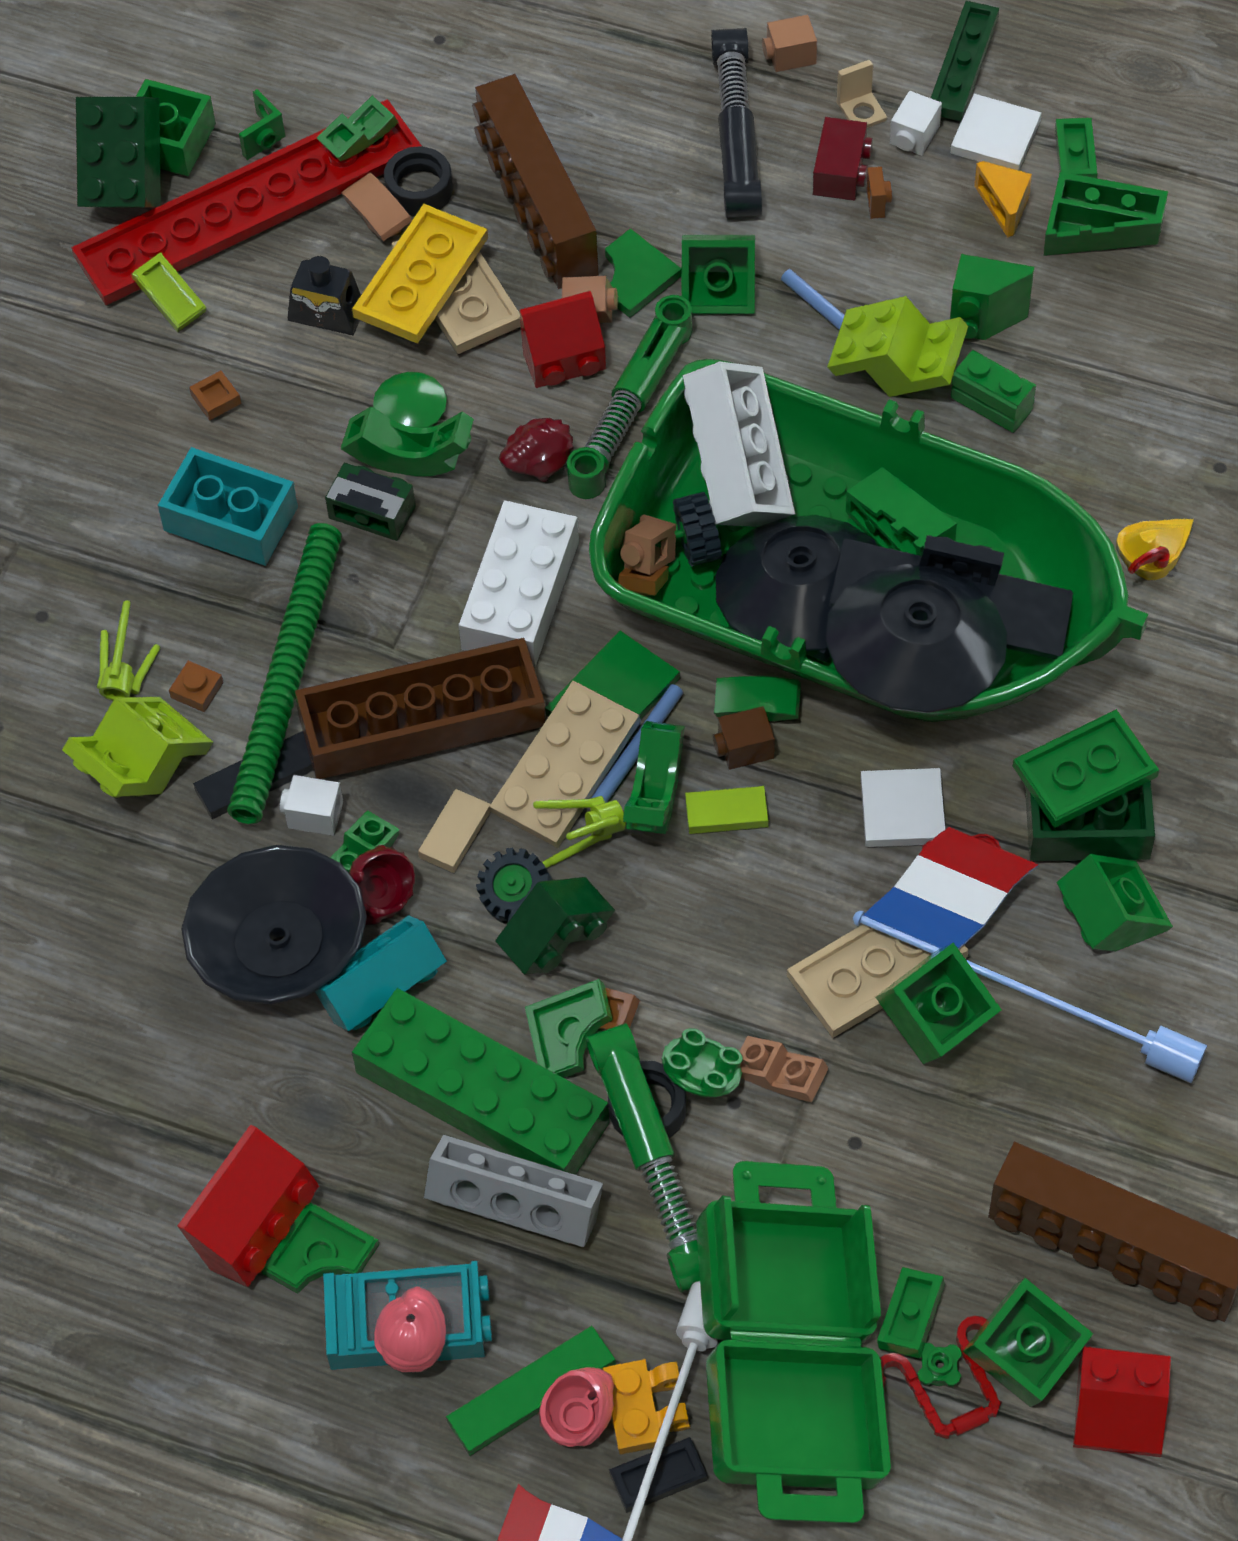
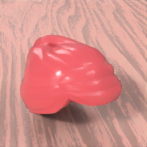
M418 1286L408 1289L401 1297L390 1301L381 1311L374 1332L375 1347L383 1356L384 1361L393 1369L400 1372H422L433 1366L441 1355L446 1338L445 1316L439 1301L430 1291ZM409 1314L414 1315L415 1319H411Z
M586 1367L568 1371L553 1382L544 1394L539 1409L540 1425L552 1441L567 1447L587 1446L592 1444L602 1434L612 1418L614 1407L612 1394L614 1382L611 1374L600 1368Z

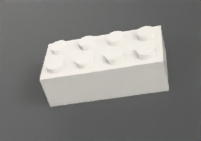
M720 361L683 375L685 399L691 411L694 425L693 436L698 443L702 461L701 472L706 480L710 498L709 504L716 521L715 524L759 527L794 515L795 511L763 367Z
M504 500L459 623L462 650L468 651L525 638L533 667H536L579 543L578 520L576 516Z

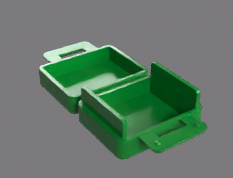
M740 1161L733 1168L735 1201H731L730 1196L722 1195L719 1200L709 1203L696 1221L703 1328L711 1338L724 1340L715 1347L706 1360L713 1471L715 1476L723 1483L756 1485L758 1510L766 1519L856 1523L864 1515L862 1490L875 1488L889 1474L891 1469L881 1360L873 1349L861 1347L876 1330L877 1321L881 1316L870 1205H861L858 1210L836 1208L834 1177L831 1171L825 1167ZM758 1186L810 1190L812 1206L760 1203ZM782 1486L836 1488L837 1496L783 1494Z

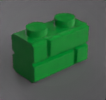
M974 350L967 355L953 373L951 398L1012 433L1019 428L1034 407L1036 384L1023 377L1020 378L1018 374Z

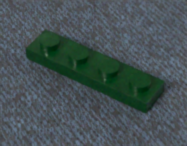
M965 1L931 95V99L942 103L941 117L962 121L999 18L998 7Z

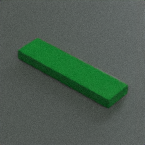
M590 1326L447 1415V1422L469 1456L538 1414L544 1394L553 1382L563 1374L586 1367L603 1370V1367L616 1365V1360L594 1327Z

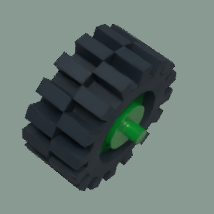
M705 492L674 499L673 509L678 530L674 531L676 539L681 538V544L689 565L692 567L721 559V543L718 538L719 533L717 529L721 525L715 524L716 521L712 514V508Z
M506 848L507 854L502 855L500 851L494 853L493 855L496 859L492 863L487 859L483 863L486 868L485 872L479 870L477 876L481 881L480 884H476L477 891L480 894V901L492 917L494 916L503 924L505 921H510L537 882L552 880L543 862L534 853L530 855L526 849L520 848L519 852H515L513 848Z

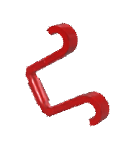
M970 1316L961 1321L957 1329L956 1342L989 1405L985 1408L980 1406L953 1418L948 1425L940 1422L941 1419L935 1408L931 1405V1400L925 1389L921 1386V1382L909 1360L898 1353H888L880 1357L883 1387L886 1385V1378L883 1375L884 1370L889 1367L900 1369L936 1436L949 1439V1436L953 1434L959 1436L989 1422L988 1418L997 1417L1001 1406L997 1393L991 1382L988 1381L984 1369L962 1352L969 1344L966 1334L971 1330H979L987 1319L982 1316Z

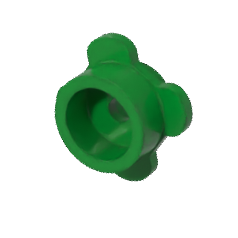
M925 1343L921 1354L922 1368L918 1371L920 1382L925 1385L932 1384L934 1386L957 1385L961 1379V1374L957 1370L958 1360L962 1355L960 1348L954 1344H950L947 1347H935L932 1343ZM941 1361L943 1362L944 1366L942 1368H938L936 1366V1362Z

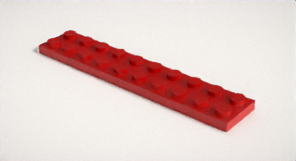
M386 99L380 103L396 117L399 123L374 144L340 162L318 141L317 137L325 130L322 129L71 247L72 253L104 304L108 305L141 289L132 279V273L160 252L178 272L342 194V191L370 172L375 177L384 174L388 160L397 152L409 147H419L422 145L390 101Z

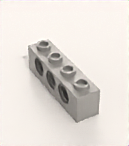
M443 1135L429 1161L424 1198L445 1206L471 1212L487 1219L510 1224L526 1231L549 1236L565 1243L584 1247L597 1220L603 1183Z

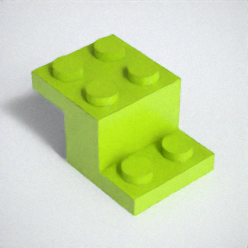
M907 296L847 309L827 368L835 376L866 370L889 397L950 385L968 325L961 317L930 324Z
M161 697L114 698L93 736L69 737L62 751L74 760L73 765L78 770L95 778L100 783V788L103 792L112 797L120 798L121 796L162 794L182 758L189 755H206L213 741Z

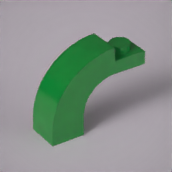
M369 407L349 419L341 450L369 466L386 472L423 477L441 475L454 470L459 454L468 448L472 438L470 431L474 419L462 411L439 425L419 428L398 423L375 408Z
M646 721L642 726L634 785L631 796L624 806L623 822H627L626 829L666 834L678 784L685 726Z

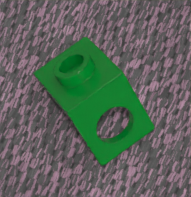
M258 89L253 91L256 114L261 120L239 133L242 155L246 160L251 159L263 150L271 148L276 142L286 137L282 113Z

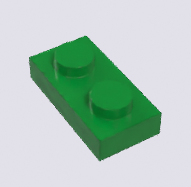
M1092 118L1056 119L1055 136L1059 174L1060 172L1097 178Z
M902 1267L877 1339L879 1349L920 1359L945 1286L943 1276Z

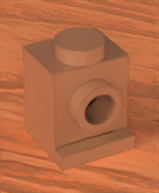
M642 515L640 523L625 532L620 551L624 567L651 575L673 561L676 548V538L674 535L676 524ZM659 541H661V548L655 546Z

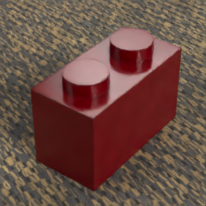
M825 117L813 171V195L855 201L858 186L864 187L866 182L867 165H862L863 159H870L873 138L867 137V122Z

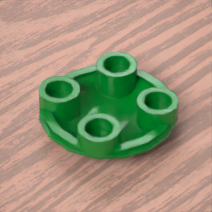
M404 372L393 375L382 382L375 392L373 407L398 423L411 427L426 428L433 427L440 420L446 409L447 397L443 386L435 378L420 372Z
M695 1028L685 1029L681 1037L673 1039L667 1044L661 1058L664 1071L672 1082L685 1091L699 1096L719 1097L730 1094L738 1087L742 1075L740 1068L743 1060L742 1054L736 1048L725 1047L715 1040L706 1038L703 1032Z

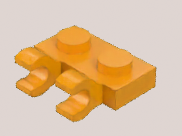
M646 1359L603 1367L605 1372L611 1374L614 1382L612 1418L619 1454L654 1448L668 1406L656 1412L652 1393L674 1390L679 1376L677 1362L664 1363L650 1371L647 1369ZM678 1403L669 1432L683 1431L690 1428L685 1403Z

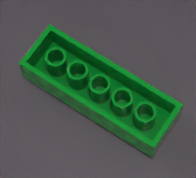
M396 988L352 1051L355 1070L360 1076L496 1151L574 1175L577 1174L610 1123L607 1101L399 988Z

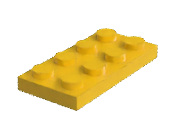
M423 204L353 306V317L418 344L487 241L488 229Z

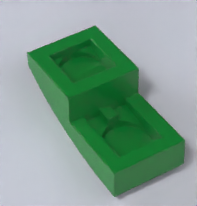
M372 95L349 118L343 113L340 114L317 139L341 162L374 144L399 122Z

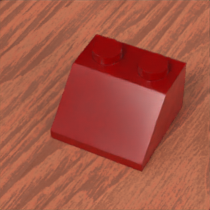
M591 291L519 310L523 356L536 388L557 385L565 380L579 376H590L606 369L605 344Z
M1084 1346L1078 1368L1073 1447L1161 1457L1169 1400L1171 1356Z

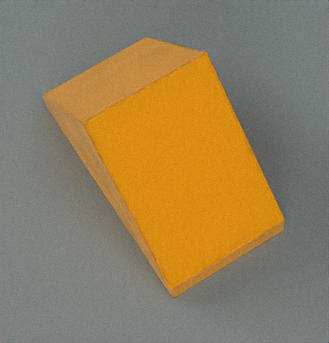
M981 161L976 163L974 187L1007 238L1015 234L1028 202L1032 174Z

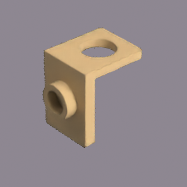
M870 60L839 70L837 84V104L847 120L867 122V128L887 120L886 114L872 93L873 64ZM859 106H867L874 111V114L870 118L861 119L856 117L853 111Z

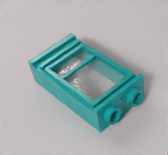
M471 1261V1264L342 1275H334V1273L323 1274L326 1355L331 1370L388 1365L374 1344L377 1319L383 1308L390 1301L401 1297L408 1289L417 1286L430 1291L435 1296L445 1316V1345L437 1361L485 1357L484 1342L492 1341L490 1315L482 1316L481 1302L489 1301L488 1276L479 1275L477 1261ZM409 1314L411 1319H415L414 1315Z

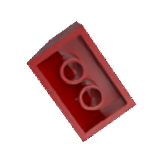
M250 1125L177 1227L211 1271L249 1287L256 1275L263 1270L266 1261L280 1241L286 1237L290 1227L301 1211L311 1202L319 1185L303 1162L260 1129Z

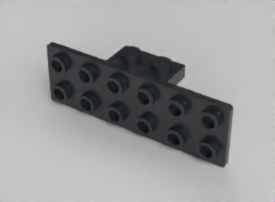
M927 535L920 556L844 539L829 605L832 608L846 587L871 571L903 564L942 568L971 581L996 605L1007 631L1006 648L1057 659L1063 654L1073 592L1059 587L999 574L1004 553L992 550L987 546H973L956 542L948 537Z

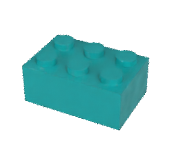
M193 447L188 451L157 505L164 531L264 566L267 565L298 509L293 481Z

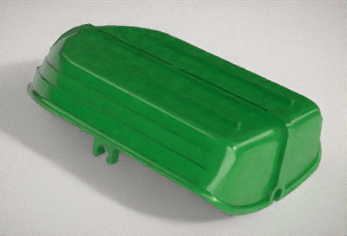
M696 360L685 365L675 377L641 430V433H643L642 443L634 442L626 456L590 533L589 558L595 581L607 595L627 610L902 717L927 722L967 719L1021 702L1031 694L1061 678L1072 667L1102 658L1115 648L1123 638L1140 640L1146 629L1148 619L1147 613L1128 607L1129 595L1124 571L1113 543L1099 523L1080 504L1047 479L1018 465L925 432V412L918 409L913 412L909 421L904 420L896 413L899 407L897 402L889 399L881 416L764 373L795 511L794 515L788 517L819 515L848 522L864 532L846 513V491L883 467L957 523L956 542L973 546H987L992 550L1003 552L1004 557L999 574L1059 587L1073 592L1063 654L1057 659H1051L1006 648L1005 664L990 688L963 706L932 713L894 710L860 695L836 671L831 657L825 663L807 655L805 639L797 637L794 639L791 647H787L777 640L779 632L774 627L768 626L762 641L737 632L730 627L716 603L715 575L727 550L751 529L756 527L721 525L717 529L719 533L718 538L721 543L722 558L692 567L689 565L688 559H686L681 538H677L675 559L666 565L669 566L668 581L656 595L643 596L624 588L619 584V574L625 568L620 554L625 532L639 524L642 515L676 524V516L673 509L674 499L705 492L708 501L710 500L706 480L701 472L702 461L698 443L693 436L694 425L691 411L685 399L683 375L720 361L728 362L723 360ZM661 541L656 543L655 546L661 548Z

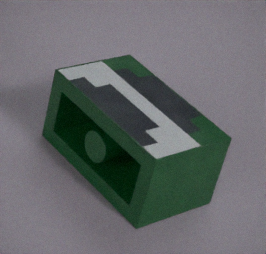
M345 462L325 496L329 519L398 541L416 507L412 484H408L399 477L390 478L375 473L368 467L354 466Z

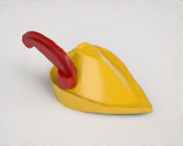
M1194 519L1142 521L1128 525L1118 533L1116 546L1120 557L1128 567V572L1130 574L1136 573L1146 580H1158L1165 577L1177 564L1189 539Z

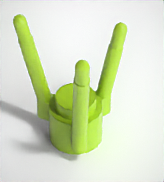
M125 600L122 605L113 661L109 664V667L107 630H102L100 636V676L97 688L99 693L109 700L130 697V693L139 694L141 683L160 650L158 644L153 645L135 677L132 673V667L121 662L131 605L128 600Z
M602 796L591 799L535 801L533 803L535 809L590 808L591 810L585 813L586 826L567 833L566 838L573 840L591 834V836L544 860L543 864L546 868L567 859L599 841L611 838L613 833L623 831L626 826V822H623L624 812L619 802L613 800L605 803Z

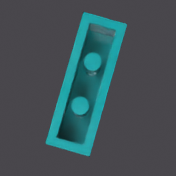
M408 915L358 950L341 974L316 990L315 993L334 1024L347 1031L351 1029L356 1030L372 1020V1014L384 1007L396 988L405 992L416 983L430 980L437 974V968L446 963L447 960L425 923Z

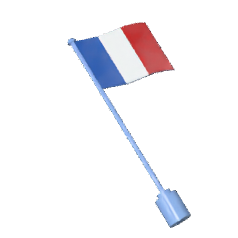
M948 827L922 849L888 893L865 913L864 911L856 912L853 916V922L856 926L862 923L931 954L953 942L960 949L986 925L1013 887L1027 874L1038 868L1039 864ZM967 960L975 973L1142 1044L1140 1053L1147 1055L1145 1064L1192 1083L1207 1045L1164 1026H1160L1157 1033L1149 1030L1146 1037Z

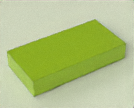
M161 252L132 273V279L177 332L206 312L207 307Z
M764 786L685 793L689 834L768 827Z

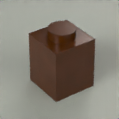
M764 706L718 717V733L713 734L714 747L718 757H725L729 770L774 759L775 738Z

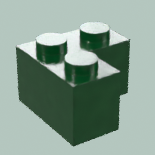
M586 877L540 881L536 883L495 942L524 975L548 973L559 965L562 960L561 954L569 943L585 940L592 941L600 937L607 929L606 922L615 912V909Z

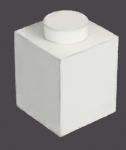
M909 91L891 120L890 144L904 151H911L922 156L940 127L942 103Z
M293 775L290 789L283 790L280 800V812L285 813L288 828L334 836L343 805L340 782Z

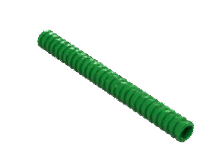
M317 523L309 529V535L297 569L298 573L295 577V583L283 617L284 622L280 627L281 631L278 635V641L275 645V651L263 685L264 691H262L260 696L261 701L258 703V711L254 716L255 721L251 726L252 731L249 734V741L245 747L246 751L242 757L243 762L239 767L240 772L237 775V782L233 788L234 792L230 798L231 803L227 808L228 814L233 819L244 824H256L263 817L262 811H264L266 806L265 801L269 796L268 791L272 785L271 780L275 775L274 770L278 764L277 760L281 754L280 750L283 747V740L287 733L286 729L289 726V719L292 716V709L295 705V690H298L301 684L300 680L304 674L303 670L307 663L306 660L309 656L315 629L318 625L317 621L326 597V591L329 586L328 582L331 579V573L340 548L339 544L342 541V533L339 529L329 524Z

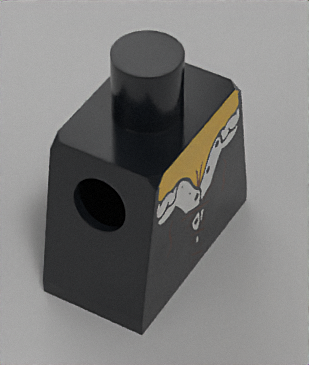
M315 256L310 260L301 261L290 288L288 321L354 336L360 320L353 317L352 308L361 294L353 273L349 269L330 265L329 260L324 256Z

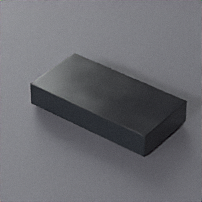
M690 1437L663 1447L644 1506L707 1481V1474ZM652 1452L609 1469L610 1477L626 1513L633 1510Z

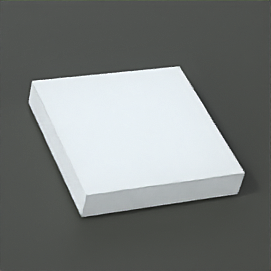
M974 94L951 144L950 154L978 162L985 161L1019 171L1041 121V112Z
M940 768L861 771L865 847L924 845L945 830Z

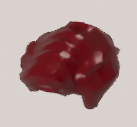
M552 418L533 419L523 426L520 425L516 428L514 434L508 437L506 447L500 452L498 458L501 465L509 471L535 476L542 482L548 481L550 476L567 464L568 456L575 449L573 446V436L570 435V426L563 424L562 419L554 420Z
M378 845L374 849L362 853L352 862L349 874L361 888L367 915L365 925H374L380 923L382 919L393 917L404 908L408 900L413 896L415 884L414 865L404 852H399L392 847Z

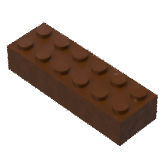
M516 74L475 87L477 102L472 103V108L479 124L474 127L477 141L480 147H487L490 167L494 173H500L502 177L500 182L504 195L507 199L512 197L515 203L513 208L520 225H526L528 229L527 238L532 250H539L542 256L540 257V262L547 278L552 276L558 289L562 288V277L599 276L596 229Z
M525 638L295 690L298 716L316 779L332 777L542 727L545 723V702Z
M1014 1141L993 1184L988 1218L994 1220L997 1226L1009 1232L1020 1231L1033 1237L1037 1244L1051 1250L1058 1248L1072 1254L1077 1262L1085 1266H1099L1112 1272L1116 1279L1130 1285L1137 1283L1151 1289L1155 1296L1164 1301H1178L1187 1305L1202 1318L1226 1321L1238 1294L1237 1238Z

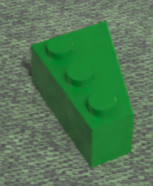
M1060 172L1045 234L1043 256L1158 244L1165 215L1168 191Z
M883 467L846 491V513L868 536L876 541L878 546L921 556L927 535L948 537L956 541L957 523Z

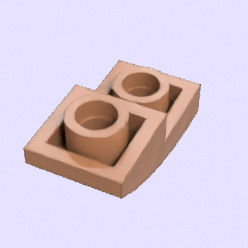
M371 172L341 192L346 202L363 217L367 227L382 241L397 235L403 227L412 222L410 215Z
M747 1036L739 1051L743 1057L740 1065L742 1079L799 1100L812 1102L828 1071V1066L823 1059L788 1052L780 1042Z

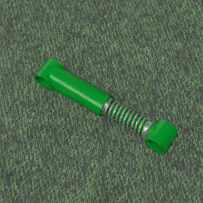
M668 295L657 302L655 317L611 393L612 401L606 408L591 437H589V441L585 447L574 450L568 456L569 490L574 496L581 499H593L604 491L606 485L605 474L609 468V462L620 445L623 436H625V432L628 431V427L631 426V422L634 421L637 412H642L645 409L679 347L691 338L692 308L686 298L679 295Z
M627 1023L587 1036L586 1043L593 1065L604 1083L635 1170H642V1175L647 1177L645 1179V1183L649 1184L647 1189L652 1191L650 1196L655 1198L652 1203L657 1205L655 1210L660 1212L658 1218L663 1219L660 1224L666 1226L663 1231L668 1233L666 1239L669 1240V1247L671 1248V1251L667 1253L669 1267L680 1293L689 1291L693 1283L700 1281L697 1231L693 1228L696 1223L691 1222L690 1219L693 1218V1215H688L690 1208L685 1207L688 1201H683L682 1199L685 1197V1194L680 1193L683 1187H678L677 1185L680 1180H675L674 1178L677 1176V1173L672 1172L675 1166H670L669 1163L675 1154L640 1065L639 1053L634 1037Z

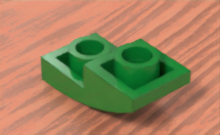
M765 676L717 678L714 714L717 717L764 706L769 722L798 719L801 683L796 679Z
M367 810L344 833L343 845L330 858L340 862L349 873L352 862L362 853L374 849L378 845L392 847L399 835L400 829Z

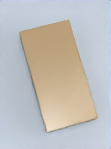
M455 789L418 850L419 858L455 873L490 814L489 806L491 804Z

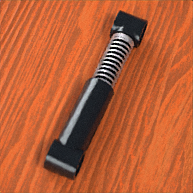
M747 28L711 30L713 65L718 66L722 109L718 117L724 177L725 217L762 216L761 182L758 177L754 116L752 111L749 110L745 64H748L749 61Z

